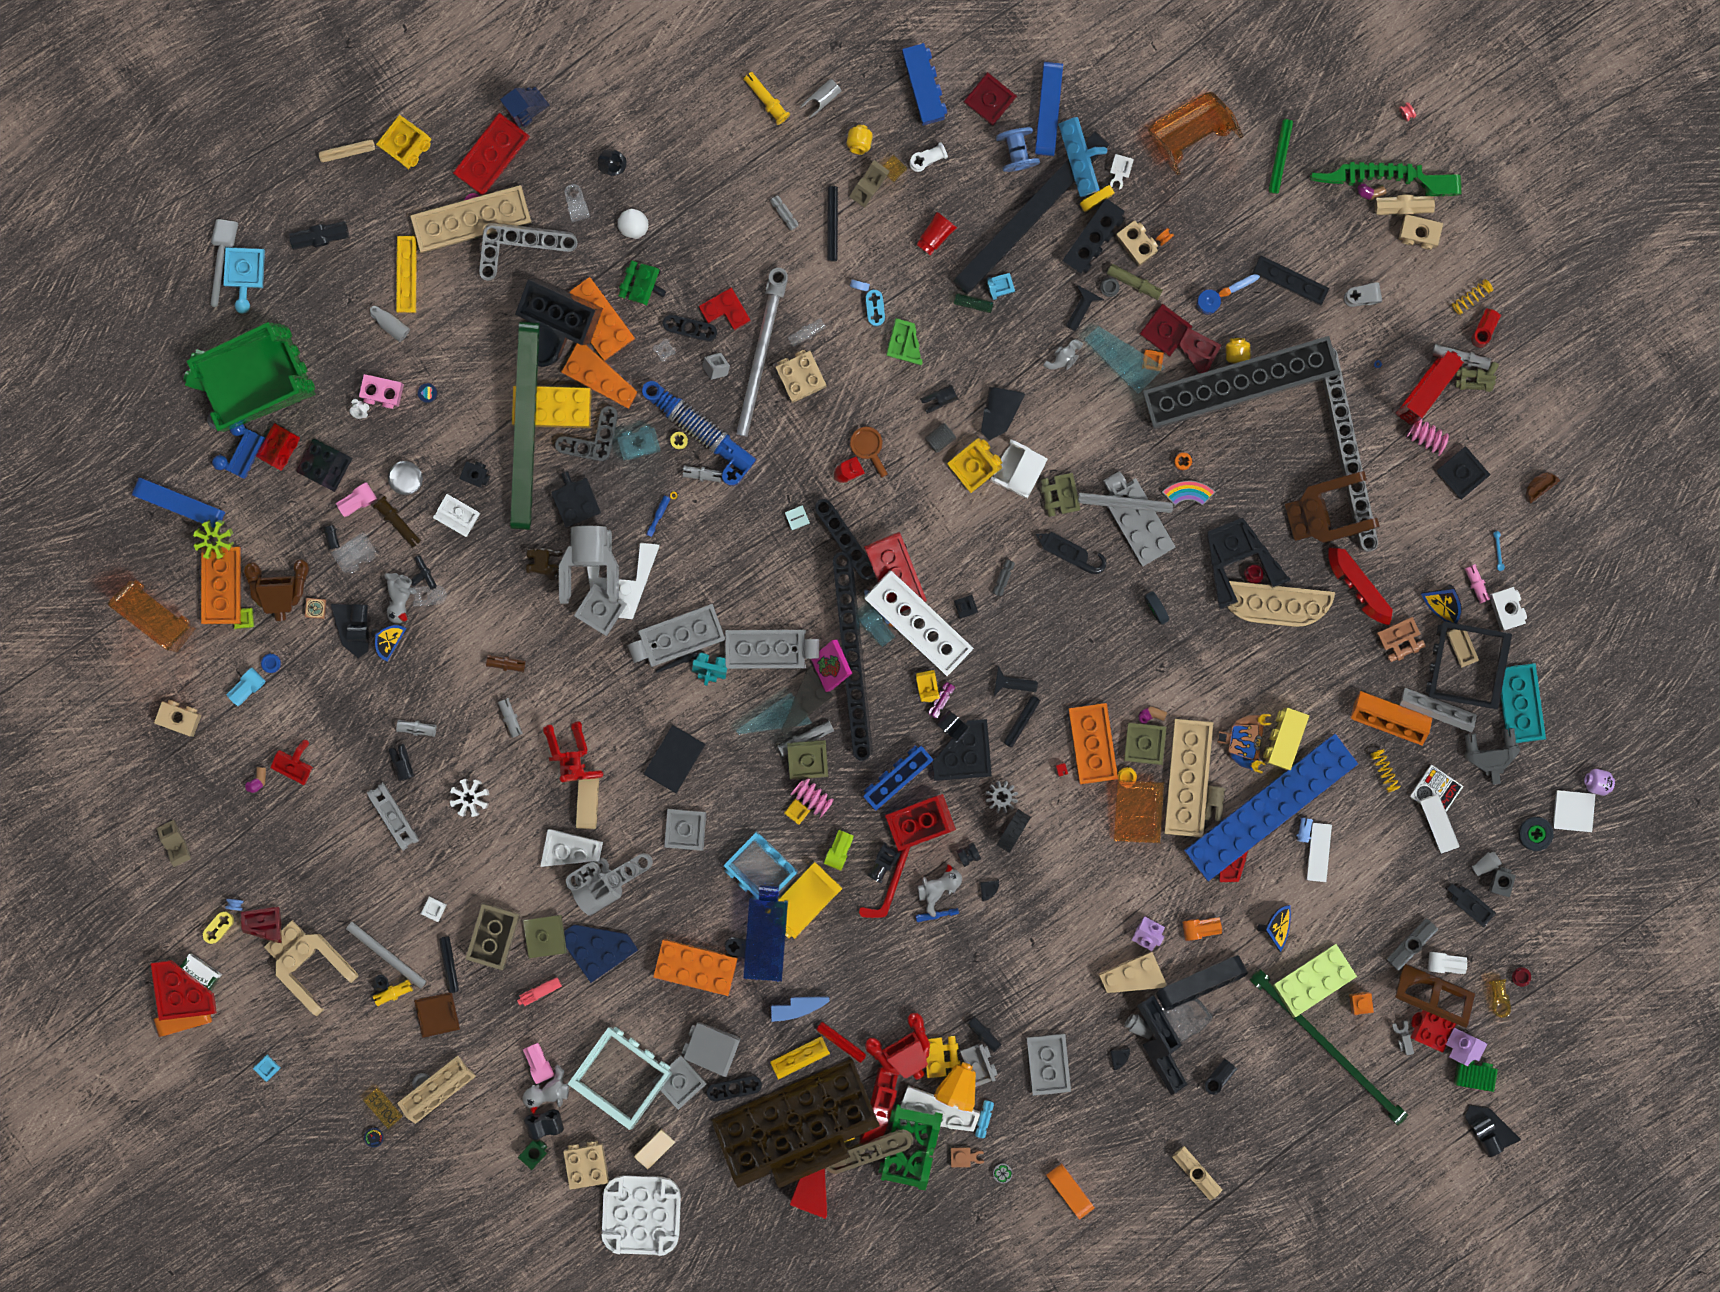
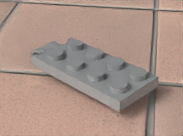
M1118 471L1103 480L1107 490L1110 492L1107 496L1122 497L1126 495L1127 498L1148 500L1136 478L1127 484L1122 473ZM1107 506L1142 567L1175 548L1155 511Z
M711 604L637 631L641 640L627 646L633 663L648 658L651 668L725 641L726 639L714 606ZM653 643L657 644L656 648H652Z
M725 630L726 668H806L805 659H819V639H805L806 630ZM794 646L797 647V651H796V652H793V651H792V648H793Z

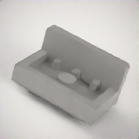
M980 1043L960 1051L964 1062L972 1065V1069L976 1071L975 1087L990 1081H996L994 1076L998 1074L994 1064L990 1065L988 1061L991 1055L987 1046L983 1047V1044Z

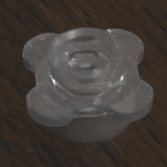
M663 339L662 343L653 347V351L660 356L659 359L661 361H666L668 357L676 353V349L670 345L668 339Z

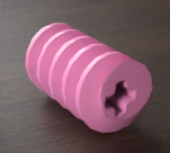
M1422 419L1412 424L1405 438L1412 435V442L1418 438L1419 446L1425 442V449L1432 446L1431 452L1434 453L1438 449V456H1440L1448 443L1449 434L1445 433L1442 436L1441 429L1435 432L1436 427L1434 425L1428 429L1429 422L1421 425Z
M809 778L804 781L802 780L790 795L798 793L796 800L803 798L802 805L809 803L808 810L815 808L813 814L821 813V818L832 805L833 798L826 800L827 793L820 795L821 788L814 790L815 783L809 786Z

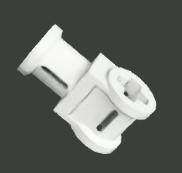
M940 142L938 146L930 150L913 154L909 165L913 171L920 172L925 167L933 164V162L942 158H948L943 144ZM916 158L923 161L921 166L914 164Z

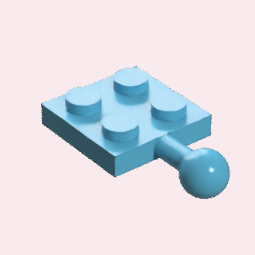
M225 247L224 286L239 287V299L235 302V309L238 313L244 314L250 309V303L247 300V288H263L264 249Z

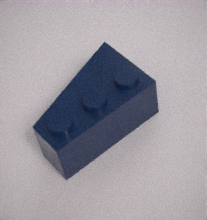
M528 87L526 90L524 88H515L500 99L505 110L519 128L521 126H528L533 121V117L550 106L536 87L533 89Z

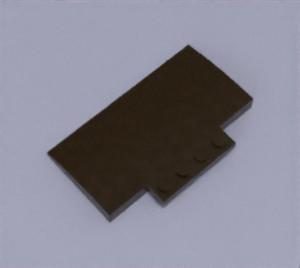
M852 1058L711 1119L732 1179L737 1188L773 1173L775 1181L780 1188L850 1158L845 1141L880 1126Z

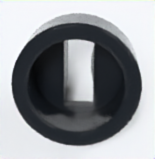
M378 975L372 981L374 990L378 992L385 990L389 985L388 979L384 975Z

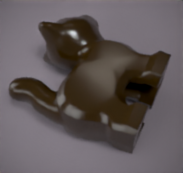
M549 548L527 549L528 560L534 558V564H527L526 573L544 574L549 580H555L559 576V566L555 564L549 565L550 556H562V550L556 551Z

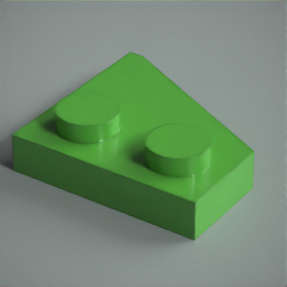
M895 319L886 356L922 365L915 323Z

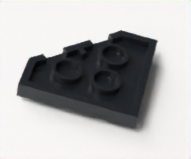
M987 719L968 720L965 724L970 727V730L959 742L952 739L933 761L934 781L992 776Z

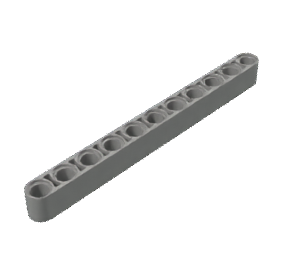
M1333 348L1340 375H1337L1335 380L1323 379V385L1343 476L1354 474L1350 473L1347 469L1349 463L1356 466L1355 473L1363 470L1337 351ZM1332 389L1340 391L1339 398L1332 397ZM1337 407L1344 410L1343 417L1336 415L1335 410ZM1341 426H1345L1348 429L1347 436L1340 434L1339 429ZM1345 445L1352 447L1351 455L1344 453L1343 447ZM1365 481L1358 482L1360 484L1359 492H1354L1351 486L1346 487L1353 524L1360 522L1362 519L1368 520L1373 518ZM1357 501L1364 503L1363 511L1356 509L1355 504ZM1375 529L1356 534L1361 551L1371 552L1377 548L1378 539ZM1366 538L1372 540L1373 545L1370 549L1364 546Z

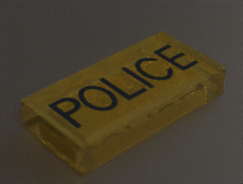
M379 1087L363 1100L387 1129L403 1117L401 1112Z

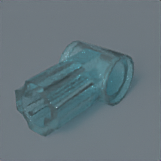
M874 607L859 618L862 625L868 632H871L882 647L895 638Z

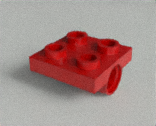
M1423 1010L1422 1012H1417L1412 1018L1411 1025L1414 1031L1410 1038L1443 1053L1456 1024Z

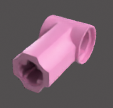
M364 483L354 489L353 493L337 502L336 505L342 515L347 517L361 507L364 508L372 504L377 498L368 483Z
M539 1043L523 1049L531 1067V1075L536 1084L554 1077L553 1070L549 1062L546 1061Z

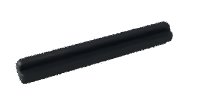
M828 186L827 260L830 262L838 260L837 186Z

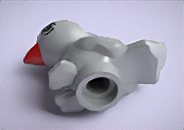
M386 573L383 576L387 580L388 592L392 600L387 608V617L390 622L395 624L408 620L405 604L410 594L417 593L416 589L410 587L412 584L410 578L404 575L398 576L397 573Z
M948 864L942 877L929 881L922 877L923 885H918L919 901L926 900V912L931 917L936 916L934 906L941 898L943 892L948 890L949 895L951 892L955 893L962 883L960 872Z
M559 1065L555 1066V1077L542 1089H539V1084H537L536 1086L532 1085L531 1088L524 1092L522 1101L526 1107L530 1108L533 1114L544 1102H557V1106L561 1107L563 1099H568L569 1085L563 1083L564 1070Z

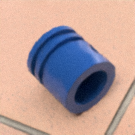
M1214 290L1203 291L1196 301L1198 311L1204 315L1215 313L1221 304V298Z

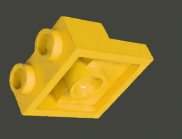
M399 114L376 145L409 170L410 167L417 165L419 155L430 148V141L432 139Z
M980 438L973 441L947 463L970 493L974 492L1003 468L1000 457L996 454L993 455L989 451L990 445L988 442Z

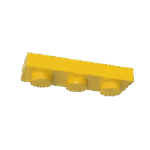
M821 1036L770 1063L779 1080L829 1055L830 1052Z

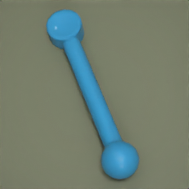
M1495 531L1493 536L1496 539L1498 557L1496 568L1499 571H1503L1505 566L1502 564L1499 540L1501 533Z

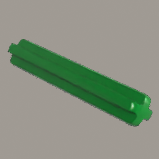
M1290 119L1282 121L1269 186V193L1278 194L1280 190L1293 121Z

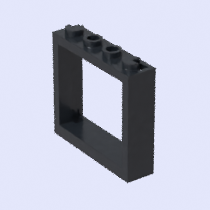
M1442 621L1441 625L1438 624L1436 636H1439L1438 644L1434 643L1432 655H1436L1434 663L1431 662L1429 673L1432 674L1431 681H1427L1425 692L1428 693V697L1498 710L1512 634ZM1447 628L1502 638L1490 701L1435 692Z

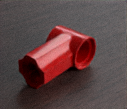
M1485 309L1471 337L1475 347L1482 348L1491 340L1501 317V314L1497 311ZM1477 334H1483L1486 338L1485 342L1479 341Z

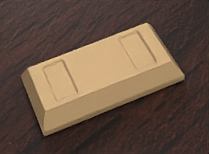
M1453 629L1446 632L1461 668L1479 661L1467 631Z

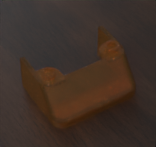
M1206 92L1148 127V132L1165 162L1177 175L1181 174L1177 164L1184 157L1182 150L1214 132L1218 136H1227L1233 131L1240 139L1244 137L1234 113L1213 92Z
M136 579L135 581L130 580L107 604L167 651L178 652L195 631L196 627L189 625L190 621L183 615L180 617L174 615L149 596L143 589L145 586Z

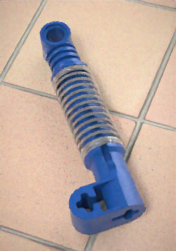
M649 381L644 384L642 393L646 400L650 401L653 405L657 404V408L660 406L661 411L664 409L666 417L671 422L678 418L675 424H679L678 427L682 426V429L685 428V432L689 431L688 435L692 433V437L696 436L695 440L699 439V443L702 441V445L706 444V448L709 446V450L715 455L719 454L730 462L722 473L723 481L728 486L738 485L757 459L732 441L730 435L726 432L722 433L723 429L719 430L716 424L712 425L709 419L705 420L706 417H702L699 411L695 412L692 406L688 407V403L685 404V401L681 398H672L673 395H668V391L665 393V389L657 382ZM653 386L657 388V394L655 396H649L647 394V389L649 387ZM733 464L735 467L741 470L743 474L740 475L736 472L735 476L737 479H731L729 481V477L727 474L729 472H734V470L730 467Z

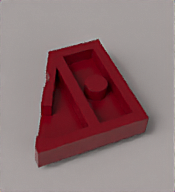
M1188 327L1178 343L1199 374L1208 372L1221 347V344Z
M272 907L241 912V929L243 933L282 943L280 908Z

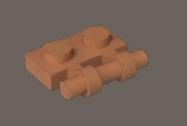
M1413 617L1377 633L1384 650L1392 648L1394 653L1387 656L1390 663L1395 660L1400 661L1404 659V656L1411 653L1415 654L1419 652V649L1425 647L1423 640L1416 642L1414 637L1420 635V632ZM1408 640L1409 646L1400 650L1398 644Z

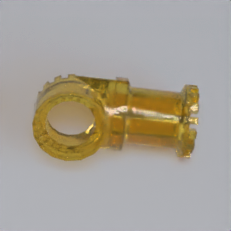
M1506 979L1489 982L1493 992V1013L1500 1018L1507 1017L1511 1013L1509 995L1506 994L1505 988ZM1501 1003L1507 1007V1011L1503 1015H1500L1496 1010L1497 1006Z

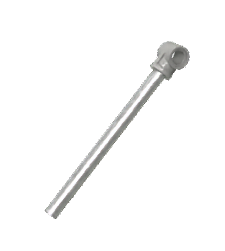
M774 268L769 273L765 292L768 295V300L736 433L745 437L748 436L779 299L784 298L788 282L787 272L782 268ZM777 273L784 276L783 281L780 283H776L773 280V276Z

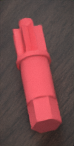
M556 977L519 995L520 999L517 1001L519 1005L523 1004L526 1006L562 987L561 982Z

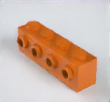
M1360 691L1353 705L1350 718L1422 746L1429 735L1432 717Z

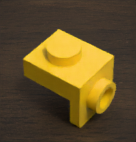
M935 671L915 673L921 702H932L939 699Z

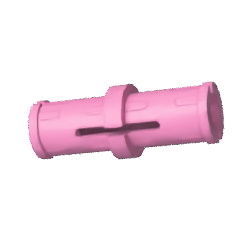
M1476 564L1465 568L1464 570L1471 582L1470 587L1474 589L1479 604L1490 600L1491 598L1484 586L1485 581L1481 579Z

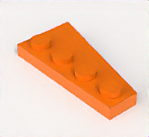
M576 344L561 372L627 409L631 407L638 394L629 383L587 345Z

